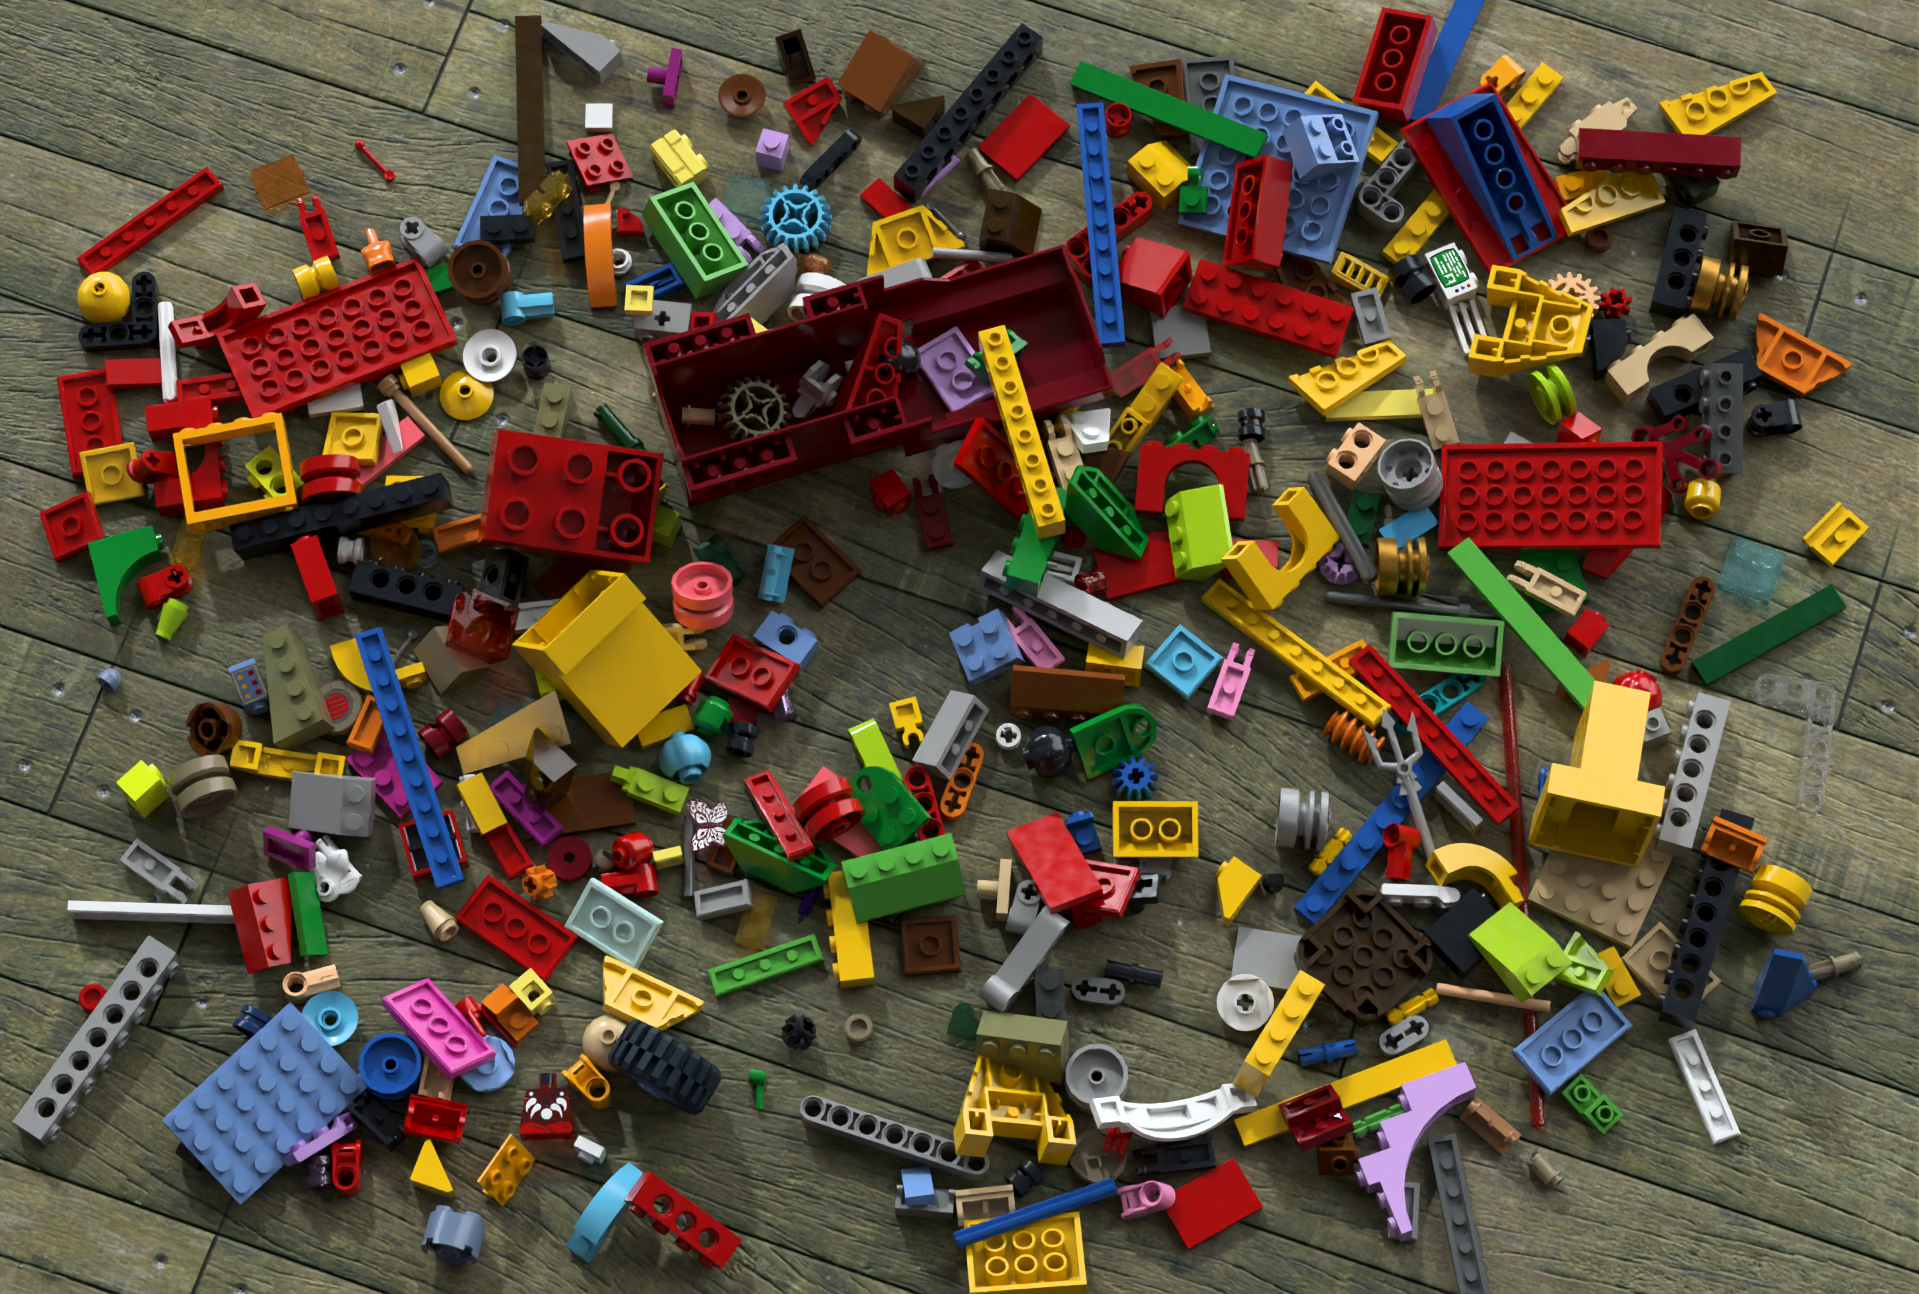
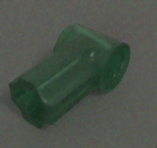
M715 533L693 549L699 561L713 562L725 567L732 576L733 588L738 586L745 578V573L730 556L728 547L718 534Z

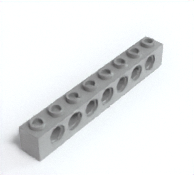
M148 935L12 1121L18 1129L45 1147L49 1141L53 1142L61 1132L60 1126L64 1120L74 1115L80 1098L83 1094L87 1095L92 1090L96 1082L94 1080L100 1071H105L109 1067L115 1050L118 1047L124 1046L129 1038L131 1028L134 1024L138 1025L146 1015L145 1009L151 1001H156L161 995L163 984L168 978H173L178 972L181 960L176 952ZM148 968H157L154 976L144 977V972ZM131 991H140V995L136 1000H127V996ZM117 1013L123 1014V1018L119 1023H110L113 1015ZM106 1037L104 1045L93 1047L96 1038ZM81 1060H89V1065L85 1070H76V1066ZM63 1084H72V1088L68 1093L59 1094V1089ZM55 1107L52 1116L48 1118L42 1117V1112L45 1108Z

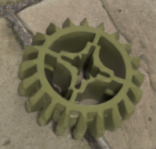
M745 376L743 382L737 379L734 381L733 386L729 385L725 389L726 394L721 395L720 401L722 404H719L717 411L723 413L718 417V421L726 422L722 427V431L730 430L732 432L729 440L737 437L739 441L789 427L786 421H789L791 414L786 411L790 408V403L782 402L786 398V393L780 395L777 393L780 388L779 385H775L772 388L769 386L771 383L770 379H766L764 383H761L760 376H756L752 382L749 376ZM754 395H758L765 400H759ZM736 398H739L741 401L742 413L739 416H736L735 413ZM770 408H772L774 415V421L771 428L767 423L769 419L766 415L767 411ZM751 409L752 412L753 410H761L757 416L756 414L753 415L752 413L747 415ZM744 425H750V426H752L755 430H751V429L745 427Z

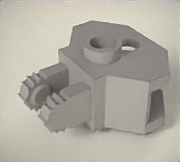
M820 360L815 363L799 381L800 387L797 392L801 396L792 408L795 417L806 420L818 408L825 409L826 406L830 407L833 405L845 377L836 373L824 383L823 380L827 376L830 365Z

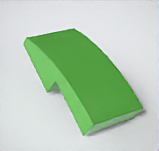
M1582 1073L1578 1074L1558 1093L1587 1123L1602 1135L1623 1116L1605 1094H1600Z

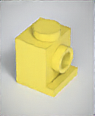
M531 968L509 986L510 990L519 997L522 1005L532 1016L537 1013L543 1015L553 1006L551 1002L554 999L553 992ZM536 993L539 995L535 1001L529 999L531 994Z

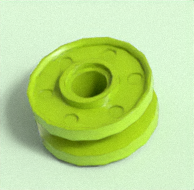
M1550 363L1543 366L1542 374L1539 371H1533L1527 375V385L1533 402L1542 417L1549 424L1559 423L1562 419V414L1569 417L1577 412V402L1573 390L1558 366Z

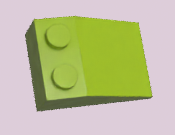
M1511 902L1467 935L1520 1003L1535 994L1573 963L1551 936Z

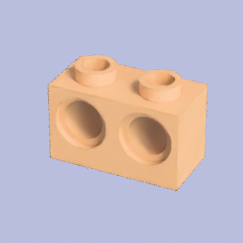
M1359 422L1354 429L1349 428L1341 439L1343 444L1338 450L1334 448L1325 461L1328 463L1326 474L1352 491L1383 452L1386 442L1384 438ZM1361 441L1366 443L1368 447L1358 448L1355 443ZM1348 462L1352 465V468L1344 469L1339 464Z

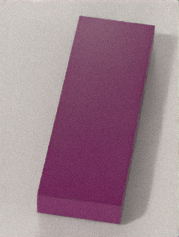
M508 770L489 785L496 801L543 849L564 831V828L547 810L543 813L537 806L532 805L524 795V787Z

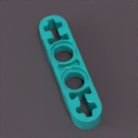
M1455 673L1419 697L1422 701L1434 703L1435 711L1433 713L1438 717L1478 692L1484 686L1486 675H1478V683L1470 681L1463 689L1462 683L1467 681L1469 674ZM1447 686L1455 687L1458 691V696L1454 699H1448L1444 696L1443 689ZM1394 715V731L1400 735L1411 734L1406 731L1407 728L1404 724H1399L1400 720Z

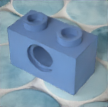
M771 611L753 635V642L798 663L801 667L797 673L798 675L818 650L816 635L806 628L801 630L795 626L793 620L784 613L779 615ZM787 636L792 637L794 639V641L788 645L782 644L780 642L782 638Z

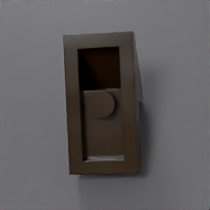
M801 29L775 36L778 58L783 63L790 87L815 80L816 76Z

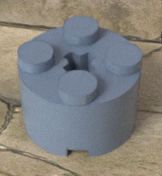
M436 1206V1210L429 1215L421 1250L426 1254L428 1249L435 1252L434 1258L446 1263L466 1265L467 1260H472V1264H476L486 1231L485 1225L480 1222L481 1215L469 1211L462 1214L453 1212V1209L448 1206Z

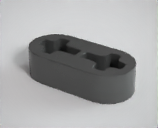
M1080 976L1074 980L1071 994L1073 999L1080 1004L1116 1008L1124 1001L1125 988L1117 980ZM1082 984H1087L1089 990L1097 991V993L1087 992L1086 996H1081V992L1076 990V988H1081ZM1113 987L1116 988V993L1120 994V996L1117 995L1114 1000H1110L1108 994L1100 993V991L1109 992L1110 988Z

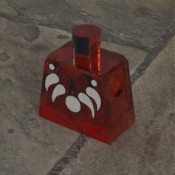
M555 1073L540 1074L539 1088L526 1090L519 1128V1135L522 1141L576 1139L570 1096L567 1088H557V1075Z

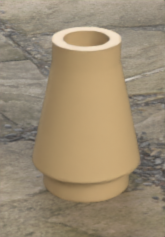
M432 900L426 901L420 907L419 912L423 915L436 939L447 941L457 933L459 926L456 924V918L441 909Z

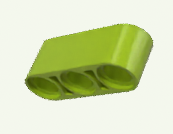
M874 719L848 729L851 742L864 768L870 766L887 768L895 773L904 784L903 778Z

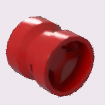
M1117 102L1111 104L1106 109V132L1114 138L1124 137L1130 131L1132 113L1126 104Z

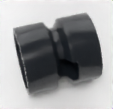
M1415 254L1406 256L1398 261L1387 273L1394 286L1401 288L1400 294L1409 306L1425 300L1437 288V284L1428 272H1423L1424 266Z

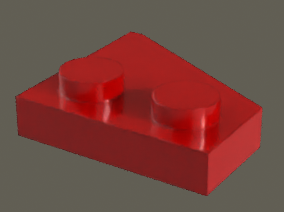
M827 76L783 102V107L809 147L815 144L842 101V96Z

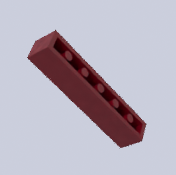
M1579 128L1576 138L1575 169H1583L1587 172L1609 170L1612 173H1623L1627 171L1636 172L1640 175L1661 173L1670 177L1677 175H1690L1693 178L1713 176L1722 180L1737 178L1741 167V137Z

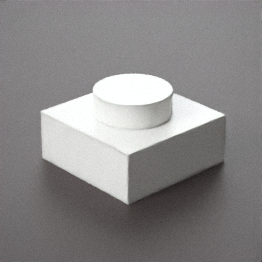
M578 1136L574 1144L575 1151L578 1153L577 1157L589 1164H593L594 1161L602 1164L607 1155L604 1147L582 1136Z

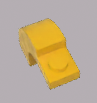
M356 639L331 645L330 648L334 661L343 680L353 684L362 693L374 696ZM422 662L395 670L401 689L406 687L408 689L417 688L423 682L428 681Z
M1469 843L1450 844L1434 850L1425 864L1439 886H1445L1458 880L1477 882L1490 892L1501 909L1509 902L1519 908L1524 900L1519 888L1513 884V880L1518 872L1498 853L1483 846Z

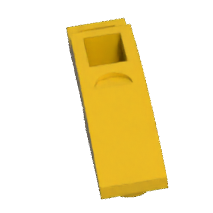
M1160 363L1131 406L1126 407L1110 430L1108 447L1132 453L1171 403V397L1184 378L1164 363Z

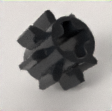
M794 1014L785 1020L786 1025L781 1027L782 1039L789 1048L796 1050L800 1047L804 1051L813 1045L812 1040L817 1038L815 1035L816 1026L810 1018L804 1015L798 1018Z

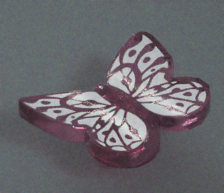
M690 799L688 801V810L692 819L697 823L696 828L698 829L691 840L690 851L692 853L710 849L712 844L717 847H726L727 844L722 837L726 831L723 828V823L728 818L727 805L723 802H717L710 807L705 801Z

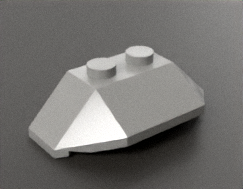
M784 243L776 248L762 252L722 292L713 311L718 313L717 322L750 313L751 318L762 325L794 293L797 260Z

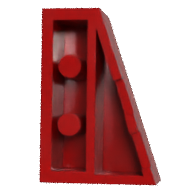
M288 877L247 884L227 892L248 974L268 971L291 963V893Z

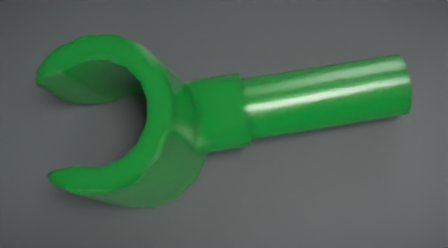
M751 1069L748 1084L757 1085V1110H764L763 1091L766 1075L762 1070Z

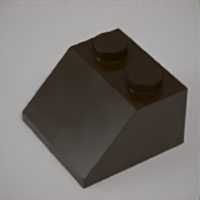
M989 188L979 237V250L1012 253V256L1017 257L1033 254L1042 209L1017 193Z
M1732 220L1727 258L1728 267L1731 263H1735L1734 272L1739 273L1741 266L1744 265L1749 267L1748 272L1759 273L1763 277L1774 278L1775 276H1782L1788 250L1786 228Z
M539 728L533 731L524 759V795L532 805L537 806L544 813L567 795L577 764Z

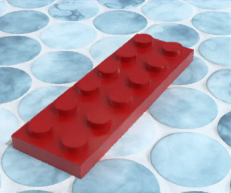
M1200 259L1182 305V310L1336 359L1353 315L1354 307Z

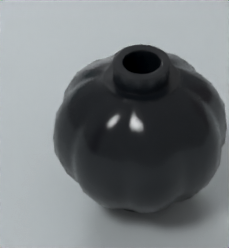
M902 334V352L898 354V357L892 359L881 353L878 362L891 364L895 369V373L901 374V383L899 385H904L906 379H912L918 372L921 357L915 344L904 339V334ZM888 346L886 348L891 356L896 355L894 347ZM884 365L879 368L878 371L881 375L885 377L890 375L889 367Z
M1047 725L1034 729L1027 737L1028 747L1022 749L1028 769L1035 768L1036 773L1045 778H1056L1063 775L1070 767L1072 753L1076 752L1071 736L1066 737L1058 728Z

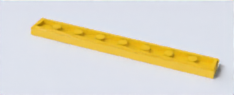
M1218 579L1201 597L1205 605L1372 729L1382 720L1383 708L1387 713L1390 712V704L1263 610H1256L1251 601L1221 579Z
M1445 1039L1329 1084L1332 1085L1340 1097L1342 1107L1346 1110L1401 1089L1402 1084L1457 1065ZM1298 1096L1234 1119L1235 1127L1244 1148L1288 1132L1289 1129L1280 1113L1278 1105Z

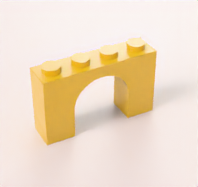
M1305 487L1288 488L1272 505L1289 530L1292 539L1291 555L1285 566L1280 570L1274 568L1254 541H1238L1221 559L1256 610H1274L1283 603V598L1300 585L1299 581L1316 568V563L1322 556L1332 551L1333 544L1340 538Z
M1302 970L1299 971L1244 1060L1233 1081L1234 1085L1256 1098L1259 1096L1295 1033L1300 1029L1314 1006L1325 984Z

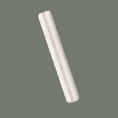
M160 302L158 304L162 392L165 403L178 402L175 340L168 329L170 322L174 320L171 302Z

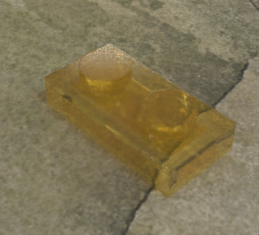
M751 889L753 908L744 910L734 943L741 947L762 952L778 897Z

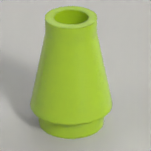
M168 598L167 602L163 603L155 634L170 641L188 616L186 612L189 606L175 599Z

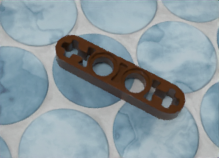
M1697 577L1690 585L1660 657V669L1667 675L1679 674L1687 661L1715 593V584L1708 577ZM1704 585L1706 586V592L1703 594L1700 602L1696 601L1695 599L1699 592L1697 588ZM1695 608L1698 610L1700 617L1697 620H1690L1685 616V610ZM1680 631L1686 632L1690 637V641L1687 644H1680L1676 641L1675 634ZM1674 649L1680 651L1676 659L1677 664L1670 667L1668 660H1670Z

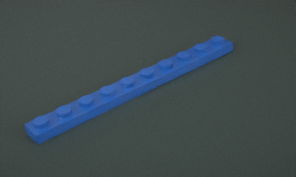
M1103 102L1077 104L1096 329L1102 348L1124 347L1125 333Z
M378 627L356 634L354 636L436 888L439 891L463 883L465 881L382 628Z
M1467 701L1446 727L1467 747L1488 722L1489 717ZM1427 749L1412 766V771L1417 776L1415 780L1422 787V789L1417 791L1420 802L1446 772ZM1400 784L1394 787L1294 906L1293 910L1312 925L1319 921L1335 905L1385 845L1383 833L1386 826L1390 823L1402 825L1412 813L1406 795L1399 796Z

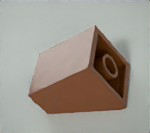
M869 30L836 85L843 89L841 94L855 102L857 98L865 103L863 108L874 115H877L878 112L887 115L892 109V105H895L926 63L883 35Z

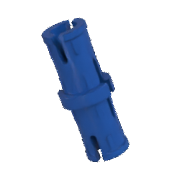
M1351 1038L1330 1044L1326 1041L1322 1042L1321 1046L1299 1049L1298 1058L1301 1060L1300 1066L1304 1068L1305 1066L1324 1062L1328 1065L1333 1064V1060L1358 1056L1356 1045L1354 1046L1355 1040Z

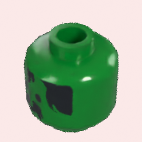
M710 696L709 699H702L692 717V723L697 727L696 733L707 739H711L712 736H723L733 716L729 709L730 704L715 696Z

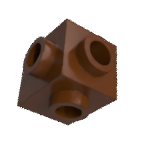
M1343 1135L1317 1146L1319 1175H1332L1336 1177L1354 1175V1163H1358L1359 1146H1354L1352 1135Z

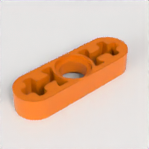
M971 742L965 753L970 754L971 751H975L978 758L972 760L970 770L965 768L967 756L964 755L951 780H948L940 802L941 814L947 820H959L966 811L984 761V751L977 743ZM957 776H967L970 779V784L966 788H958L954 784ZM955 793L959 795L957 807L960 809H955L952 813L948 811L946 804H952Z

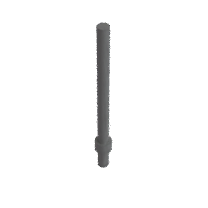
M1327 591L1326 602L1451 617L1492 620L1493 610L1471 608V605L1468 604L1452 606Z

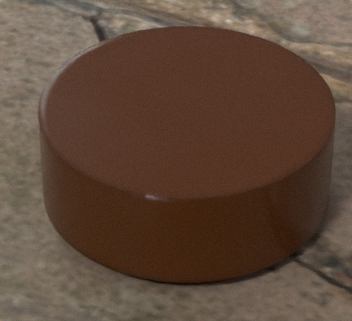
M1605 226L1588 230L1585 237V245L1593 253H1604L1611 247L1613 235Z

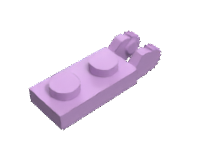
M717 198L709 203L748 264L753 260L750 254L742 248L744 244L748 243L759 254L765 251L763 245Z

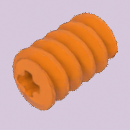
M1337 710L1323 729L1322 736L1327 737L1332 734L1331 742L1333 744L1341 740L1340 749L1345 750L1350 747L1349 755L1355 756L1359 753L1358 762L1363 763L1369 759L1368 766L1374 758L1361 730L1362 728L1366 731L1367 724L1364 723L1358 728L1356 726L1358 722L1357 717L1348 721L1349 711L1347 710L1340 715L1338 714L1339 710ZM1374 729L1369 734L1375 738L1377 731ZM1384 736L1375 743L1378 752L1385 742L1386 737Z

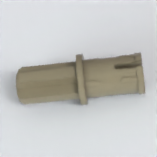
M974 148L967 152L964 159L975 172L976 180L981 181L988 192L989 188L1003 191L1004 185L994 173L993 165L987 163L980 150Z
M1249 438L1241 441L1240 446L1245 449V453H1250L1249 479L1252 491L1262 493L1268 490V483L1263 468L1265 461L1261 460L1257 439Z
M1855 951L1835 958L1829 956L1827 960L1810 964L1808 971L1813 974L1812 980H1819L1830 976L1837 978L1841 973L1861 969L1862 962L1857 963V960H1861L1858 952Z

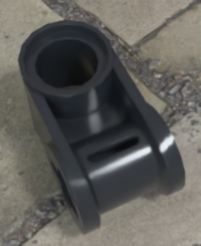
M1789 399L1776 403L1757 405L1753 408L1746 427L1752 436L1764 437L1792 434L1801 430L1803 425L1797 402Z

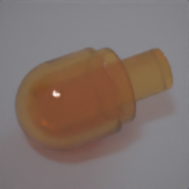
M799 253L795 255L796 264L804 266V271H807V273L827 275L831 270L830 260L823 255L817 253H809L808 256Z

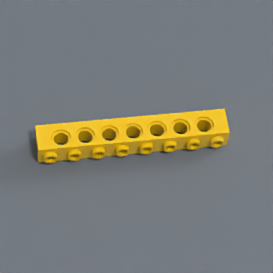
M1002 325L979 331V348L1038 540L1065 533V517L1006 327Z

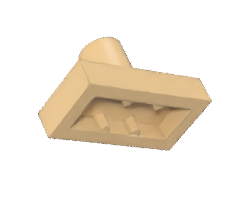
M1000 859L999 881L978 880L977 897L997 898L996 921H1007L1012 859Z

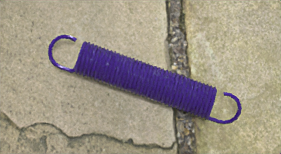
M823 885L807 890L797 910L800 914L798 924L802 921L803 915L809 916Z

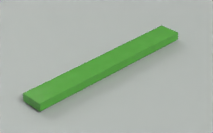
M1469 537L1449 551L1447 558L1583 711L1596 680Z

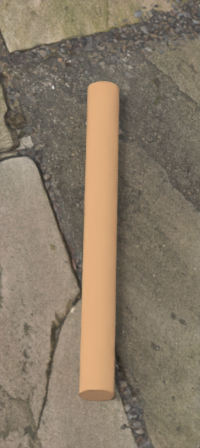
M1437 983L1436 993L1439 995L1536 1011H1550L1551 1001L1528 998L1520 1003L1514 995Z

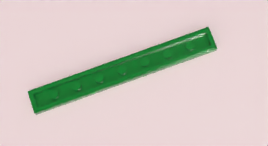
M1080 61L1069 83L1073 88L1111 103H1124L1131 111L1252 159L1260 156L1269 138L1264 132L1084 61Z

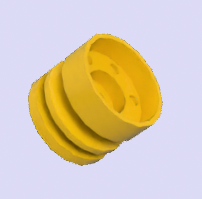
M1770 864L1759 865L1750 883L1752 890H1747L1744 895L1745 900H1742L1738 911L1748 922L1764 931L1781 936H1790L1796 927L1795 923L1801 917L1799 910H1804L1813 890L1803 878L1787 869Z

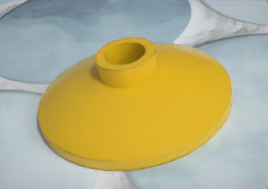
M467 369L459 370L449 375L440 389V402L444 411L452 418L460 421H472L480 418L490 409L494 399V390L491 382H482L475 379L469 374ZM468 388L470 392L467 395H462L461 390Z

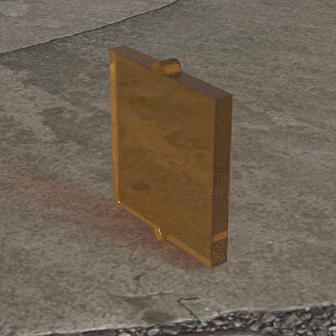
M294 154L250 171L256 185L255 192L260 195L266 210L310 193L303 178L305 175L304 171L300 170Z

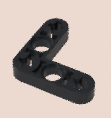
M143 271L136 274L132 279V322L89 324L81 328L78 338L81 346L86 351L145 349L153 347L157 343L159 338L158 284L153 274ZM143 281H148L149 283L147 285L148 296H143L141 288ZM149 304L153 307L151 313L145 316L138 313L139 307ZM131 330H133V332H134V334H135V335H133V338H134L133 341H131V340H132L131 333H130ZM144 330H149L150 334L147 336V339H142L141 335L144 334ZM103 332H106V333H105V336H106L107 342H104V341H103V338H104ZM114 332H125L124 340L121 342L112 341L111 337ZM94 333L96 338L93 339L92 343H89L87 339L90 337V334Z

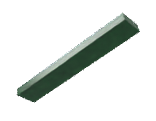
M1831 584L1693 660L1691 666L1704 686L1707 687L1839 614L1847 606Z

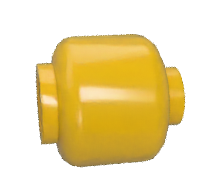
M1703 478L1689 482L1684 500L1686 511L1697 519H1708L1716 514L1720 509V486L1714 481H1708Z

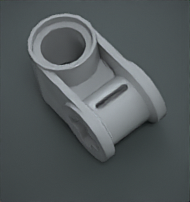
M408 217L402 221L400 225L402 243L415 257L419 258L422 266L426 269L431 268L449 252L442 239L434 234L420 219Z
M1025 880L1019 884L1013 906L1010 908L1005 931L1024 935L1038 916L1041 896L1031 880ZM1028 890L1033 891V896L1030 900L1025 899V894Z

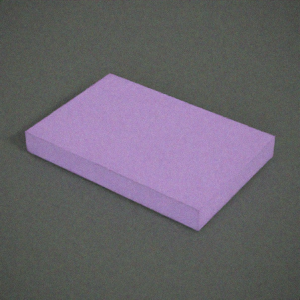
M957 326L918 348L921 357L919 369L950 412L982 403L994 395L991 383L988 382L985 385L964 365L967 359L973 357L972 355L975 351Z

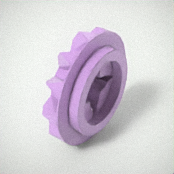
M1335 542L1332 551L1322 556L1319 560V568L1322 575L1334 584L1343 585L1351 583L1360 575L1343 543ZM1344 554L1345 562L1349 563V565L1345 564L1340 572H1338V563L1334 560H1339L1340 556Z

